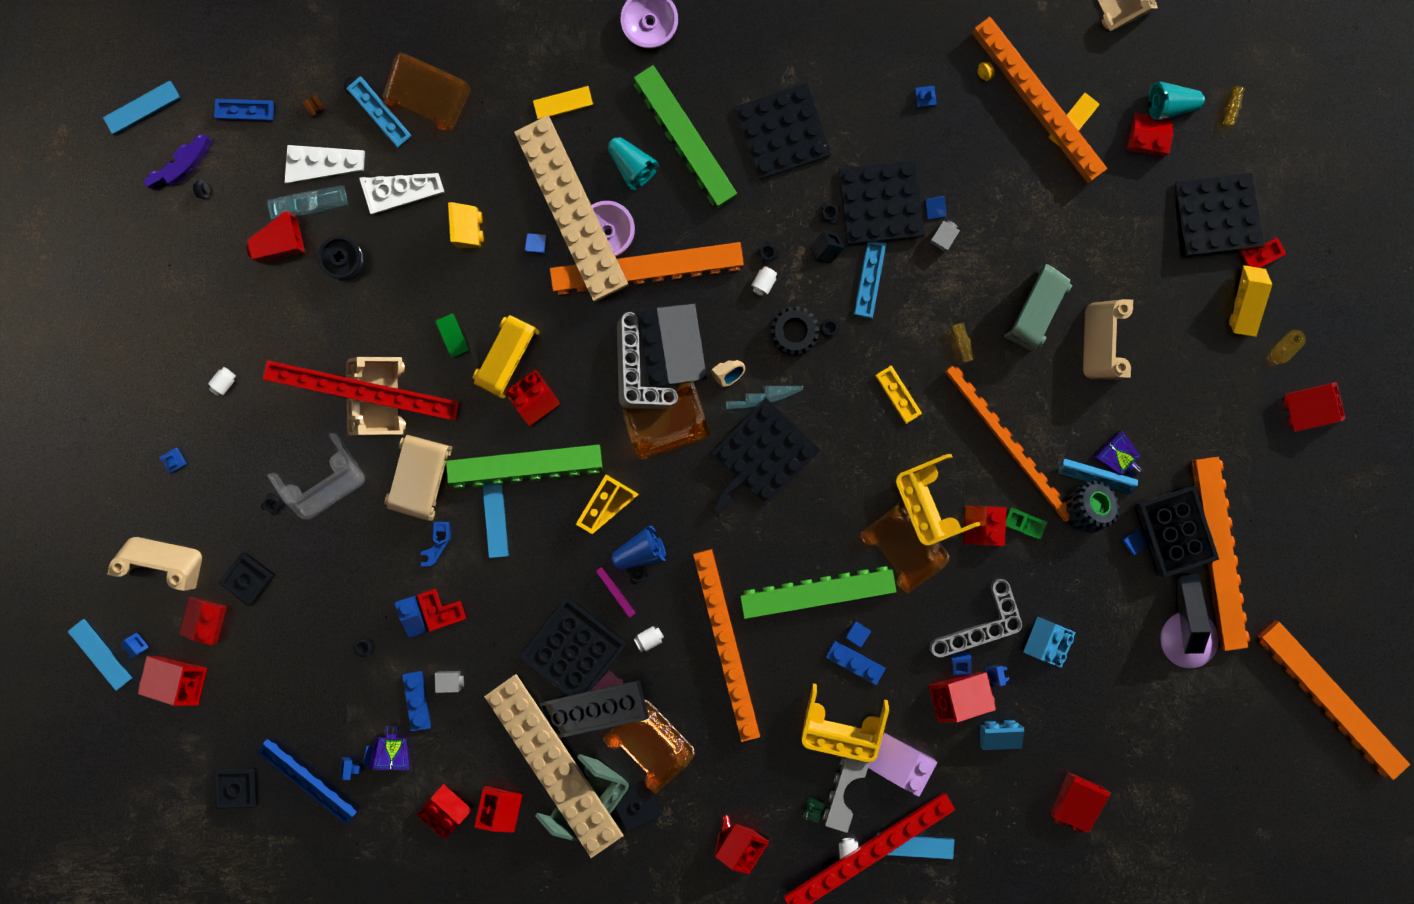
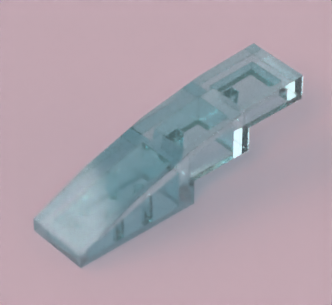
M343 185L267 200L270 219H276L285 211H290L297 216L348 205L345 186Z
M765 386L764 394H745V401H726V410L756 407L765 397L772 403L783 400L803 391V386Z

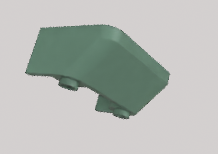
M1048 264L1037 269L1036 273L1039 276L1012 330L1004 336V338L1030 351L1038 346L1042 347L1046 340L1044 334L1064 294L1067 295L1072 287L1069 284V278Z
M579 754L577 758L585 765L584 774L589 777L588 783L608 813L611 814L628 790L629 784L623 777L599 760ZM558 807L552 811L550 816L540 813L535 815L551 835L580 842Z

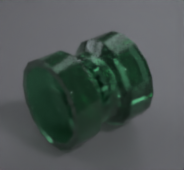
M808 797L806 801L807 807L803 810L802 817L814 822H820V814L824 810L826 803Z

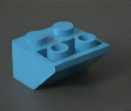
M1037 617L1023 652L1062 668L1076 632Z
M1004 720V724L996 723V721H985V724L980 725L981 749H1022L1024 727L1015 722V720Z

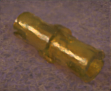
M1233 86L1230 101L1226 104L1227 112L1223 121L1224 125H1236L1238 112L1242 109L1241 101L1245 91L1243 87Z
M964 322L953 325L952 328L957 340L956 346L959 347L963 362L975 359L970 345L971 339L968 338Z

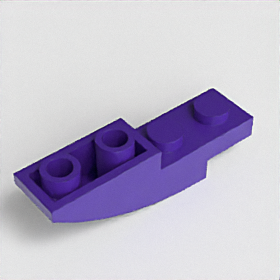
M198 135L193 138L192 143L179 146L176 152L172 154L176 161L166 163L163 166L164 168L158 172L153 171L149 173L147 178L143 180L145 185L153 190L164 182L173 187L182 181L197 167L205 156L212 142L210 137Z

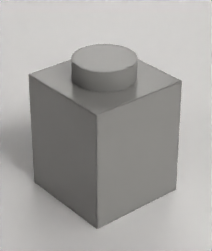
M949 220L947 222L943 221L930 240V243L946 252L960 231L957 229L958 226Z
M440 671L435 673V693L459 692L461 687H464V676H461L460 671Z

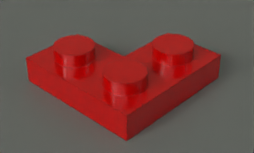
M1278 237L1265 243L1263 248L1239 251L1246 265L1261 268L1286 255Z
M437 589L417 595L429 631L467 619L461 600L442 607Z

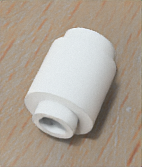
M765 266L762 270L760 269L751 285L754 288L753 292L760 296L768 295L776 281L777 273Z
M225 367L222 370L219 369L208 383L211 386L209 390L217 396L219 394L224 395L234 383L236 375Z
M652 626L638 634L634 641L641 652H647L661 644V639L664 636L659 628L655 629Z
M844 838L839 843L840 859L858 848V842L854 841V838Z

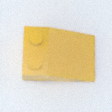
M453 202L448 203L451 243L458 249L481 247L480 242H484L483 231H480L479 223H482V212H479L475 206Z

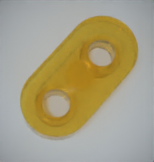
M1300 330L1288 332L1273 347L1271 351L1273 360L1277 363L1289 361L1304 346L1306 342L1304 333ZM1295 336L1299 338L1298 343L1294 342ZM1281 350L1286 352L1284 357L1280 354Z

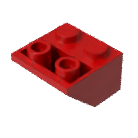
M536 369L505 391L518 413L529 426L560 404Z
M443 784L416 815L423 823L433 829L437 836L445 840L472 809Z
M485 786L481 795L475 828L493 832H515L523 794Z

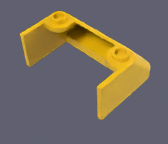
M511 315L508 318L504 317L499 326L502 329L481 369L477 368L472 377L475 379L474 384L503 399L506 397L503 392L533 334L538 335L540 332L535 327Z
M952 454L943 455L902 472L896 479L897 487L917 536L924 545H932L980 526V522H976L961 528L955 518L950 517L941 520L927 485L934 482L938 477L935 465L953 458Z
M813 683L802 733L803 745L807 749L863 762H873L878 757L889 713L888 700L883 702L880 718L869 716L864 719L861 728L824 720L825 709L822 705L815 703L817 684Z

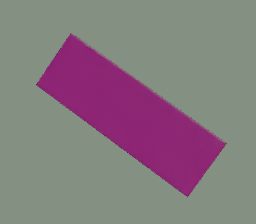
M603 566L596 570L597 575L629 618L632 617L636 612Z

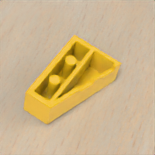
M1243 265L1237 297L1234 303V311L1229 320L1233 333L1257 336L1272 288V282L1266 269Z
M605 475L576 525L594 534L639 494L612 477Z

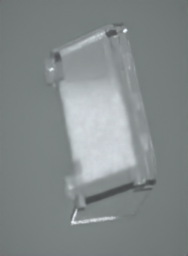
M337 433L329 434V437L339 450L330 459V466L334 473L306 492L302 493L295 485L285 486L277 473L267 475L282 500L303 520L314 518L360 488L365 482L364 473Z

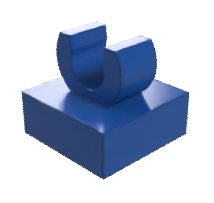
M934 86L915 88L917 108L937 105Z
M174 448L159 457L168 474L187 465L178 448Z
M137 632L121 643L122 650H126L129 654L128 658L132 659L149 648Z
M989 666L985 668V672H987V676L990 679V687L1006 685L1009 677H1005L1004 670H1007V667Z
M341 757L340 777L342 780H350L351 774H360L361 766L359 764H352L350 758Z

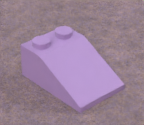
M883 733L878 757L869 763L868 768L920 797L937 761Z

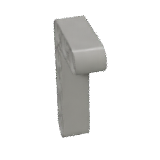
M632 312L625 313L617 322L619 402L625 408L668 409L678 399L675 390L671 388L640 387L638 317ZM624 320H628L631 326H627ZM625 338H628L632 344L628 345L625 342ZM625 357L631 358L632 363H628ZM626 375L631 376L633 382L627 381ZM626 394L632 395L633 401L628 400ZM645 395H649L652 402L647 401ZM664 395L670 398V403L664 400Z
M995 579L990 585L1000 618L932 640L929 646L931 653L936 657H944L1019 632L1022 628V621L1009 583L1003 579ZM999 582H1002L1005 587L1001 593H998L995 588ZM1004 601H1009L1011 605L1007 611L1002 610V603ZM1011 619L1016 620V627L1014 629H1009L1007 625ZM992 625H997L998 632L995 635L989 633ZM974 631H979L980 638L977 641H972L971 634ZM956 637L962 639V644L959 647L953 646V639ZM937 643L944 645V649L940 653H936L934 650Z

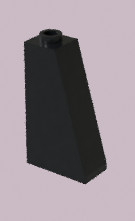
M1179 574L1176 588L1184 654H1204L1211 629L1199 574Z

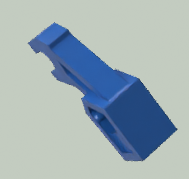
M434 522L433 541L435 544L432 548L421 552V555H427L429 558L427 562H421V566H432L437 563L441 553L451 540L450 522ZM438 531H446V539L439 541Z

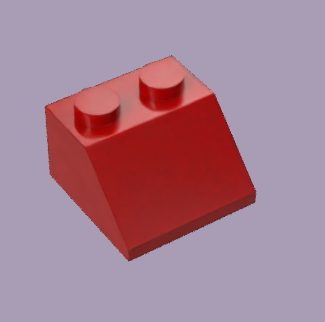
M1134 112L1127 150L1159 157L1167 156L1170 153L1173 138L1172 119L1154 120L1151 115Z
M965 506L964 527L976 522H980V526L964 532L963 544L1005 546L1006 507Z
M189 597L179 634L204 644H217L227 606Z

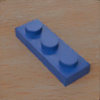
M215 99V119L273 121V101Z
M835 640L826 655V658L875 685L878 684L886 669Z
M417 671L402 674L411 731L430 729L431 723L423 672Z

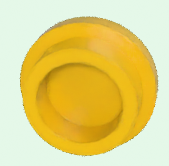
M990 62L979 64L978 75L981 79L989 81L995 75L994 68Z

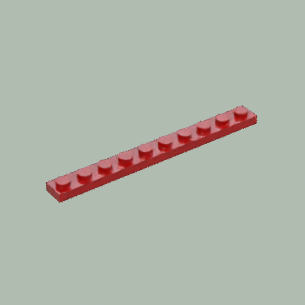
M268 360L263 380L453 421L456 420L459 405L458 401Z
M943 792L783 896L787 904H812L953 812L955 808L947 794Z

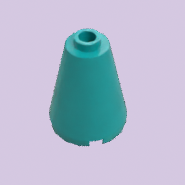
M1160 81L1153 83L1150 88L1148 102H1151L1152 108H1149V113L1154 120H1163L1190 113L1202 108L1205 103V97L1199 90Z
M613 138L608 143V152L631 190H636L635 186L639 184L641 187L645 185L657 172L655 167H659V163L623 138Z

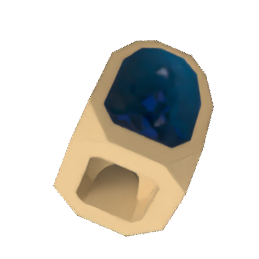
M738 360L719 363L711 370V373L721 387H727L744 374L745 365Z

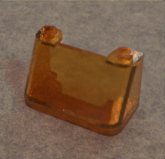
M397 51L381 98L384 100L383 103L394 108L395 105H400L437 123V128L443 131L447 129L452 131L471 88L462 79Z
M693 381L684 382L676 389L678 395L676 403L665 410L625 408L620 405L631 443L638 458L644 459L703 440L710 435ZM669 397L664 398L666 402L670 403Z
M903 500L895 504L860 533L863 542L870 546L877 545L899 573L897 584L907 594L941 571L950 559L940 542L932 545H924L920 542Z
M645 700L649 715L648 719L614 726L602 740L611 749L617 750L622 747L647 772L645 784L657 794L686 768L694 757L695 750L677 729L649 701Z

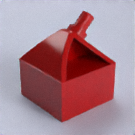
M723 816V826L721 827L722 831L718 835L715 857L732 870L750 874L769 841L751 828L739 824L730 825V817Z

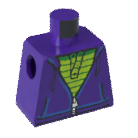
M1118 431L1093 456L1099 463L1119 475L1127 471L1134 478L1142 470L1135 463L1140 454L1123 431Z
M385 726V737H375L368 768L373 770H409L407 742L405 738L396 737L397 726Z

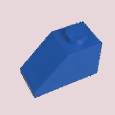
M416 595L394 602L399 619L409 638L428 632Z

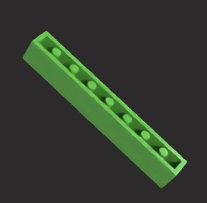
M654 65L635 76V84H633L639 94L643 93L645 96L644 102L649 110L653 109L656 113L654 117L660 126L664 125L666 128L665 134L670 142L674 141L677 145L675 150L681 158L685 157L687 160L686 167L691 174L695 173L698 177L696 182L702 190L706 189L709 195L706 197L711 205H716L719 208L737 196L736 190Z
M600 444L446 461L448 484L454 489H464L468 485L483 487L484 483L491 482L492 485H502L505 481H511V483H521L524 479L540 481L543 477L559 479L562 475L578 477L580 473L597 475L599 471H603Z
M882 566L877 567L875 572H869L868 569L857 571V575L850 576V573L838 574L839 578L831 579V576L820 577V581L812 582V579L802 580L800 585L793 586V582L781 584L782 588L774 589V586L763 587V591L755 592V589L745 590L744 594L740 595L744 619L896 593L893 569Z

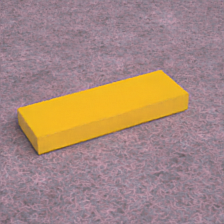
M588 86L533 100L538 120L547 115L552 117L593 106Z
M1084 93L1069 111L1067 117L1079 131L1100 104L1087 93ZM1051 134L1048 138L1060 146Z
M892 365L875 375L905 424L922 414Z

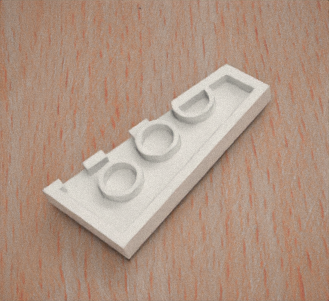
M287 145L285 184L364 171L365 151Z
M438 173L390 177L378 176L372 178L360 177L371 215L445 193Z

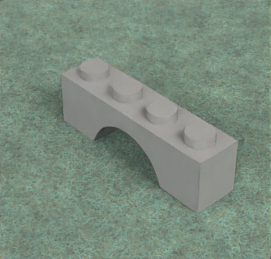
M841 756V771L835 775V790L830 791L828 797L830 802L829 809L825 808L822 820H825V826L848 832L853 813L844 803V791L851 781L865 778L870 762Z

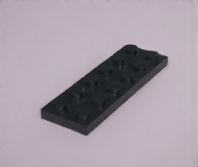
M640 680L537 703V706L559 738L649 718Z

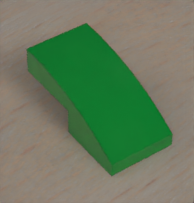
M453 313L436 320L451 358L469 351V347Z
M1012 507L1006 519L1007 527L1039 540L1042 539L1048 524L1044 520Z

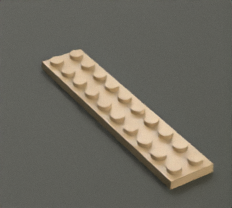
M549 115L515 131L514 133L593 301L596 302L628 286L625 275Z
M517 674L484 696L591 858L623 837L624 835Z

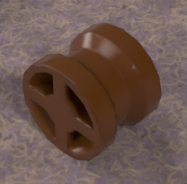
M315 93L310 99L302 101L312 118L316 116L317 112L325 110V107Z

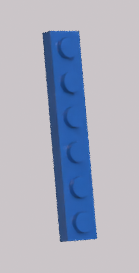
M267 739L257 752L345 825L351 821L357 811L350 804L339 798L334 791L328 789L321 780L316 779L306 768L296 763L290 755L280 750L275 743Z

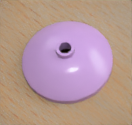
M627 0L621 12L623 32L637 46L643 48L662 46L676 32L678 26L677 9L672 0ZM647 20H653L652 25H647L646 22Z
M600 201L591 205L604 233L608 229L612 231L606 237L615 256L620 255L630 246L634 238L635 225L631 214L624 206L613 201Z
M1177 613L1167 620L1163 626L1160 639L1162 650L1172 663L1183 668H1197L1213 658L1218 648L1219 636L1216 626L1209 618L1211 633L1204 654H1184L1180 614Z

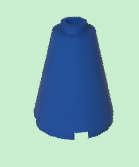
M648 526L612 553V565L619 570L666 561L664 558L666 557V552L662 540L654 535L657 531L652 526Z

